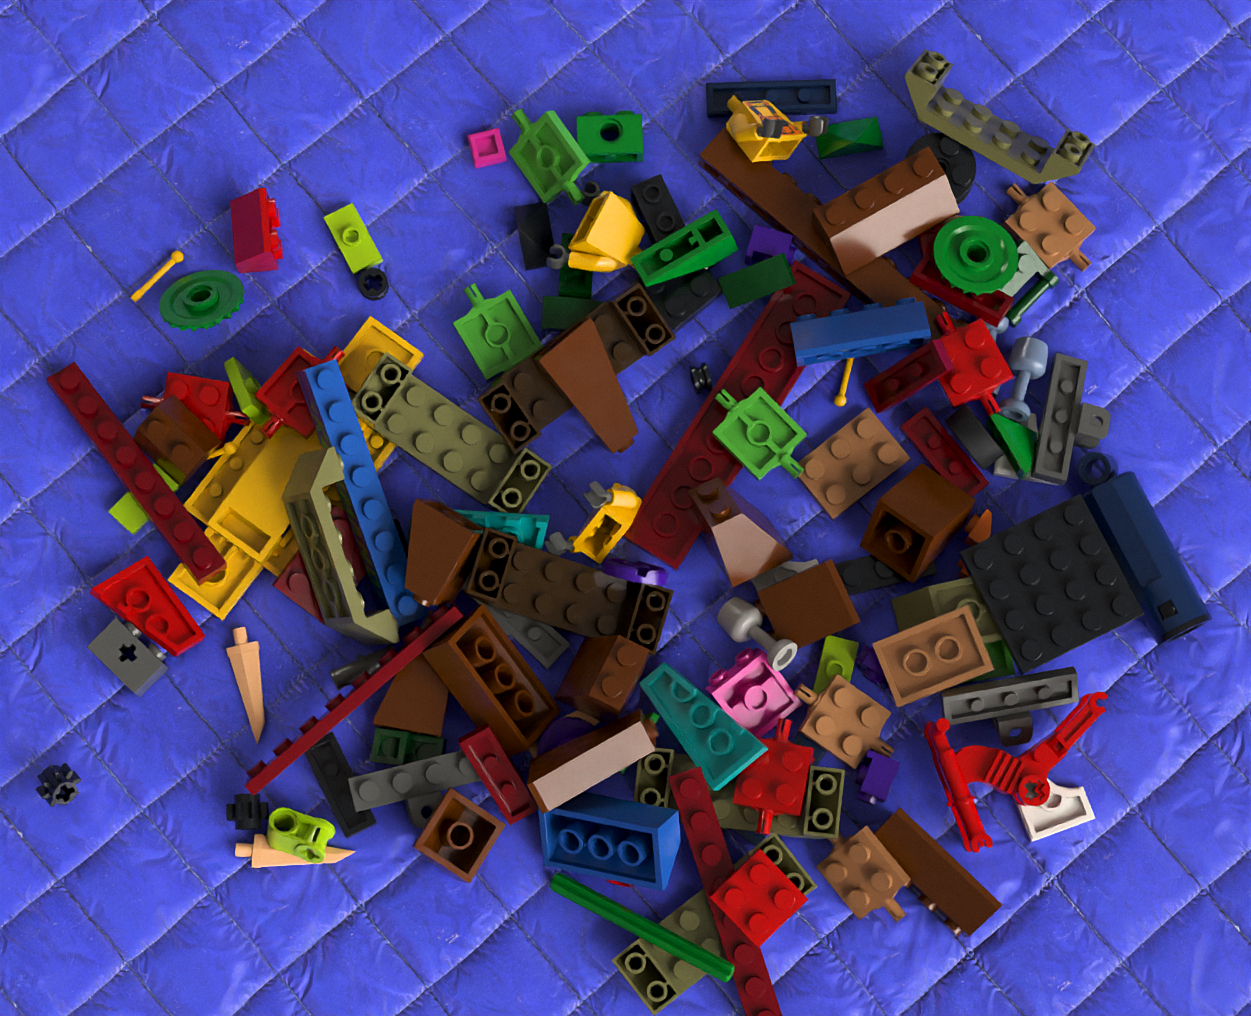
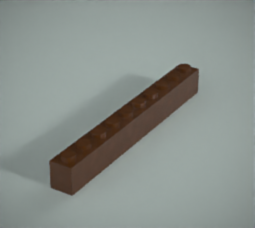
M726 127L699 154L698 165L775 230L793 235L791 243L864 305L882 303L884 308L896 306L895 301L900 299L915 298L916 302H924L931 332L930 341L940 339L944 335L934 318L939 314L942 317V313L948 311L947 307L937 298L930 299L922 292V288L910 283L911 277L905 278L899 273L896 264L887 256L883 255L844 277L812 223L813 210L822 206L821 201L813 194H805L797 187L796 180L786 172L781 174L772 166V161L752 162ZM948 314L955 328L968 325L962 319L955 320Z

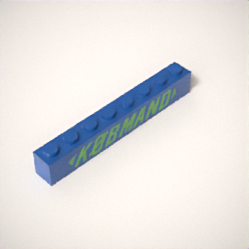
M334 359L297 372L296 376L322 449L334 446L336 452L342 458L345 479L335 482L379 609H390L399 627L426 617L427 613L424 605L415 601L412 598L413 592L405 588L407 557L337 360Z

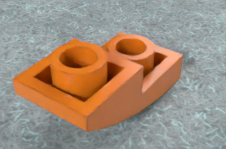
M986 509L981 517L976 514L973 515L964 531L969 533L964 543L971 547L990 538L992 512ZM960 559L957 566L962 569L957 577L959 579L970 577Z

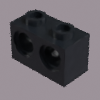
M661 174L631 186L630 199L652 245L685 227Z

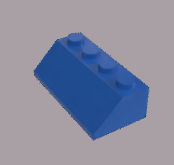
M904 298L895 301L896 306L883 308L882 303H874L863 306V311L849 313V309H838L830 311V317L816 319V314L797 317V322L790 323L797 367L926 345L930 342L931 332L924 302H916L915 298Z
M582 792L542 814L538 807L544 866L660 891L666 889L681 842L678 810L588 792Z

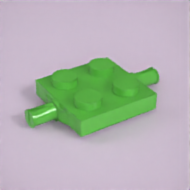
M523 109L514 112L511 118L514 119L522 132L517 143L508 152L544 203L552 202L564 191L574 206L581 203L585 196L582 195L575 185V180L578 174L590 163V160L554 110L546 111L536 122L531 123Z
M476 283L470 285V288L468 286L463 290L473 307L467 315L453 322L452 325L485 380L500 372L509 370L542 346L510 289L496 298L484 300Z
M761 387L749 398L739 403L725 389L715 397V400L728 413L725 420L712 432V436L758 482L772 469L780 465L793 479H796L804 471V468L791 457L794 448L807 436V433Z

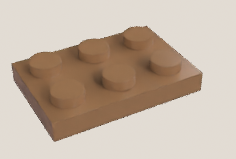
M868 407L798 462L804 468V471L798 475L797 479L833 521L905 465L911 458Z
M968 605L872 643L898 708L995 670Z

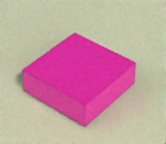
M499 128L467 135L475 169L507 161Z

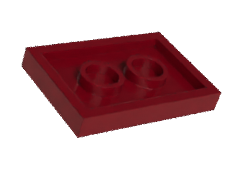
M332 504L330 514L334 525L342 535L341 546L345 558L352 565L354 573L352 578L356 587L367 572L346 513ZM298 549L272 583V586L325 625L300 550Z

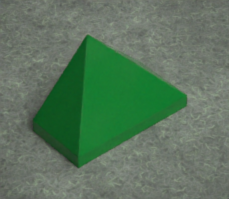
M878 117L828 125L827 133L815 137L819 160L884 148Z
M994 413L988 418L986 425L1003 450L1019 480H1021L1030 471L1037 432Z

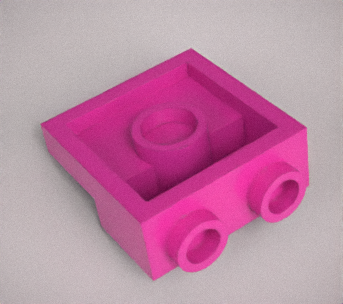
M758 647L754 650L746 648L735 657L737 663L727 671L722 668L709 677L710 685L705 690L719 707L756 738H761L777 725L778 718L785 719L803 703L797 696L793 695L794 691L781 673L774 671L769 666L765 651Z

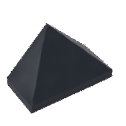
M539 202L514 207L525 270L548 267L546 264L547 258L557 259L555 254L550 253V248L554 245L546 203Z

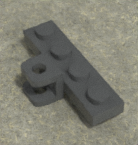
M1056 353L1052 358L1031 473L1033 478L1063 486L1067 481L1073 446L1094 449L1099 445V440L1104 439L1108 435L1111 414L1102 407L1085 402L1081 404L1088 361Z
M470 574L468 575L466 581L464 582V584H463V586H462V588H461V590H462L464 593H465V589H466V586H467V583H468ZM466 594L477 605L484 604L481 601ZM484 604L508 638L511 636L546 670L571 645L551 626Z
M1074 666L942 690L940 691L942 718L947 719L950 725L991 718L1003 746L1009 747L1029 743L1033 735L1032 716L1029 711L1079 702L1077 672ZM1012 729H1021L1019 735H1009Z
M463 750L347 778L355 812L404 800L408 819L416 828H424L442 799L441 790L481 781ZM426 805L431 810L428 818H424L421 814L422 808Z

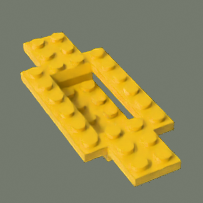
M370 316L343 350L345 356L338 362L344 382L350 387L349 396L352 401L385 352H388L412 370L424 358V354ZM265 407V409H266V411H267V414H268V416H269V419H270V418L272 417V415H271V413L269 412V410ZM357 417L375 470L378 472L397 446L373 431ZM250 418V425L244 426L232 441L237 446L236 452L232 455L222 454L183 505L192 516L208 527L204 533L226 561L227 568L198 586L183 564L180 563L168 578V581L222 621L263 568L278 577L299 549L292 527L283 538L281 537L290 525L281 497L299 455L322 449L316 430L305 440L292 428L282 425L271 439H268L266 435L264 436L259 431L266 422L259 425ZM335 483L322 487L323 493L327 495L331 505H336L345 512Z

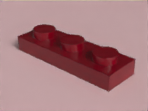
M928 253L925 254L912 272L909 281L979 319L982 318L983 321L996 328L1014 301L1013 297L1000 290L994 291L991 295L982 293L976 296L972 292L963 294L962 289L958 287L951 288V284L946 278L941 279V272L935 268V259Z
M936 339L922 346L863 385L878 414L886 412L952 371L954 367L941 339Z
M924 407L900 426L899 430L931 469L972 498L989 485L988 480L927 407Z
M489 723L458 739L460 747L509 825L538 811V805L525 780Z

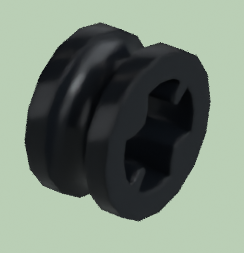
M367 269L359 276V289L366 299L377 301L384 298L388 293V280L380 269ZM371 278L373 281L381 279L382 281L379 282L380 289L378 291L374 288L369 291L366 290L368 279Z
M702 362L698 368L693 365L689 366L690 377L696 395L701 394L703 389H707L708 392L712 391V381L706 362Z

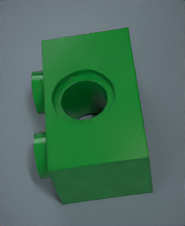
M619 111L615 115L587 112L583 116H576L577 144L590 160L589 164L643 162L642 114H635L633 111ZM613 131L618 135V138L614 141H606L601 135L604 132Z

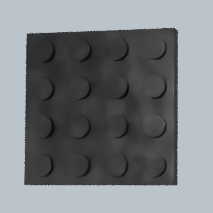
M1081 493L958 554L1021 675L1144 615Z

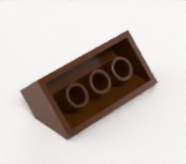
M928 146L816 208L812 213V223L845 277L957 215L960 210L947 176Z
M484 604L478 605L464 615L422 652L476 727L479 728L489 723L509 756L528 750L561 711L560 707Z
M901 808L894 811L873 833L910 877L911 880L903 887L908 889L912 886L920 894L917 900L931 913L937 910L946 919L943 925L956 937L960 934L965 938L970 937L1002 906L984 886Z

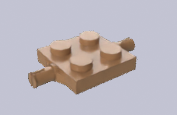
M1052 182L1047 184L1038 193L1032 194L1029 197L1016 183L1005 192L1018 204V208L1002 226L1016 241L1018 239L1026 240L1049 270L1059 262L1069 258L1081 272L1085 271L1093 263L1079 248L1083 241L1095 231L1096 227Z
M834 674L826 687L817 694L803 683L798 685L797 689L799 690H795L793 695L809 705L807 716L797 730L851 769H856L864 755L871 749L885 757H891L889 753H893L894 748L882 741L879 736L883 725L892 712L838 674Z
M866 825L855 835H850L846 838L838 832V839H828L834 848H832L829 856L819 863L816 868L855 916L861 920L872 910L884 907L895 923L903 918L907 913L904 912L894 897L898 890L911 879Z

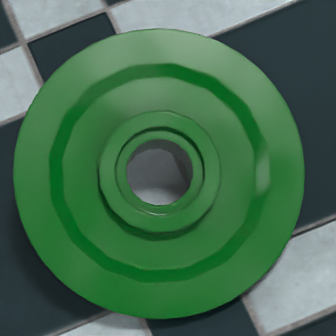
M963 216L951 220L941 228L933 243L932 257L935 259V268L941 272V279L946 278L950 282L951 288L958 287L962 289L963 294L972 292L976 296L982 293L991 295L998 289L1002 290L1012 280L1018 267V251L1011 235L1002 226L984 217ZM969 257L975 258L978 262L972 261Z
M222 270L200 271L187 275L173 283L163 293L159 302V311L164 322H168L171 328L178 327L181 331L190 328L193 332L198 328L207 330L215 325H220L222 319H231V313L239 311V305L244 302L243 295L245 291L241 280L230 272Z

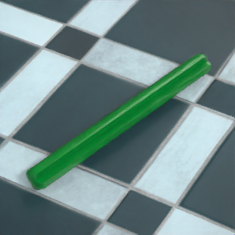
M557 872L551 880L550 888L557 894L723 982H728L731 979L735 966L725 959L560 872Z

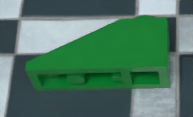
M715 209L633 256L630 260L645 286L648 287L710 267L739 249L718 210Z

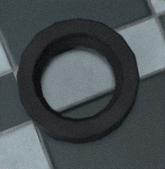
M966 404L945 419L948 427L982 469H986L1004 455L1001 447Z

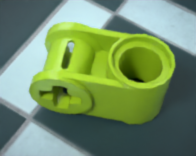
M282 807L277 808L270 814L266 839L270 847L277 851L300 857L310 863H321L326 856L324 850L327 842L333 838L336 830L327 820ZM284 827L289 829V831H280L277 828Z

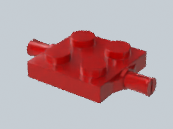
M943 312L942 317L940 314L937 315L934 319L944 334L940 339L954 367L952 371L937 380L951 406L955 409L968 401L980 400L988 417L993 415L994 412L998 413L1001 409L991 393L999 385L1013 379V374L984 321L980 318L965 327L955 328L947 312Z
M298 346L254 395L255 399L266 407L272 415L266 424L259 429L264 436L266 435V438L271 439L282 425L292 428L305 440L313 434L316 429L296 373L334 359L339 362L345 356L344 352L341 349L339 350L337 346H334L325 358L321 360L309 355ZM345 383L347 391L349 393L350 387Z
M167 372L165 390L162 397L143 395L141 399L153 402V404L141 402L142 409L154 410L157 405L175 395L222 441L217 448L224 447L226 432L231 423L249 426L251 423L249 420L239 419V417L249 418L245 413L233 410V388L231 383L226 381Z
M778 718L775 738H757L769 749L740 772L737 777L732 803L752 808L759 813L755 831L758 834L763 832L764 835H770L773 816L782 814L802 816L814 749L795 745L788 740L792 723L788 719H785L784 723L783 718Z

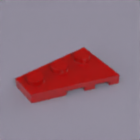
M148 556L93 587L90 591L92 596L123 619L131 622L139 631L174 657L189 650L205 638V634Z

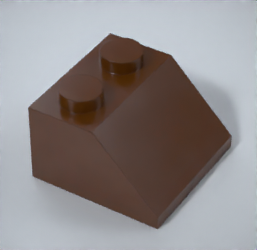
M175 395L154 408L137 428L133 439L139 448L180 487L186 484L222 443Z
M449 787L412 847L430 863L454 879L470 884L506 824Z

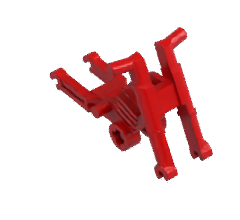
M1095 692L1083 695L1076 707L1049 735L1023 751L1018 757H1014L1001 749L980 745L965 746L954 752L945 735V732L950 728L949 721L945 718H940L936 722H925L923 732L932 753V761L948 800L946 803L947 807H950L962 836V847L966 852L973 851L978 853L980 847L991 848L993 846L992 839L986 834L973 800L975 797L971 795L967 784L971 782L983 783L1003 795H1010L1012 800L1020 806H1040L1044 804L1050 796V785L1047 781L1048 772L1066 756L1067 751L1106 711L1105 707L1096 705L1098 699H1107L1108 695L1106 693ZM1028 783L1035 785L1032 788V792L1036 795L1031 798L1025 797L1028 790L1024 785Z

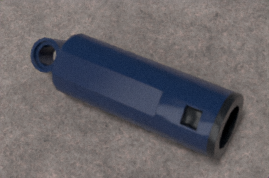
M1091 452L1082 457L1078 464V473L1080 478L1092 488L1082 497L1144 612L1142 617L1158 647L1176 640L1211 621L1212 617L1134 472L1129 471L1118 475L1117 461L1106 453ZM1098 460L1102 461L1105 466V472L1100 478H1096L1092 474V466Z

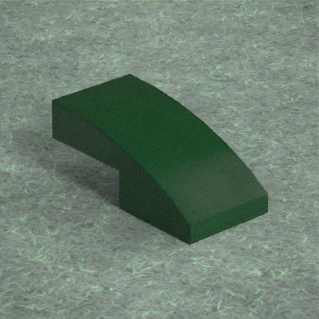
M562 233L561 246L565 248L566 253H571L568 246L575 233ZM565 263L560 268L558 297L591 300L593 271L570 268L568 263Z
M784 252L718 278L730 309L796 283Z
M543 296L542 331L562 332L600 305L602 301Z
M375 728L370 762L399 766L443 755L446 751L447 740L445 738L416 735L404 731Z

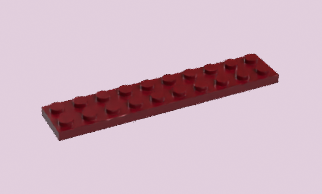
M797 260L790 267L796 283L774 292L646 492L631 526L622 536L625 540L675 571L678 570L702 532L687 491L717 477L728 486H731L743 468L712 436V432L725 420L728 413L715 400V397L725 389L739 403L749 398L761 387L781 407L807 367H797L790 323L797 322V317L808 314H816V319L830 317V311L843 309L851 297V293Z

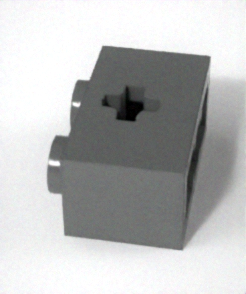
M115 618L87 648L133 693L141 697L169 669L162 662L166 656L153 643L146 647L138 639L142 632L131 622L126 621L123 624ZM127 649L134 651V655L137 657L133 662L127 659V656L124 654Z

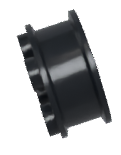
M931 133L921 137L909 148L905 159L929 146L947 176L957 205L960 204L968 196L976 175V161L972 150L944 133Z

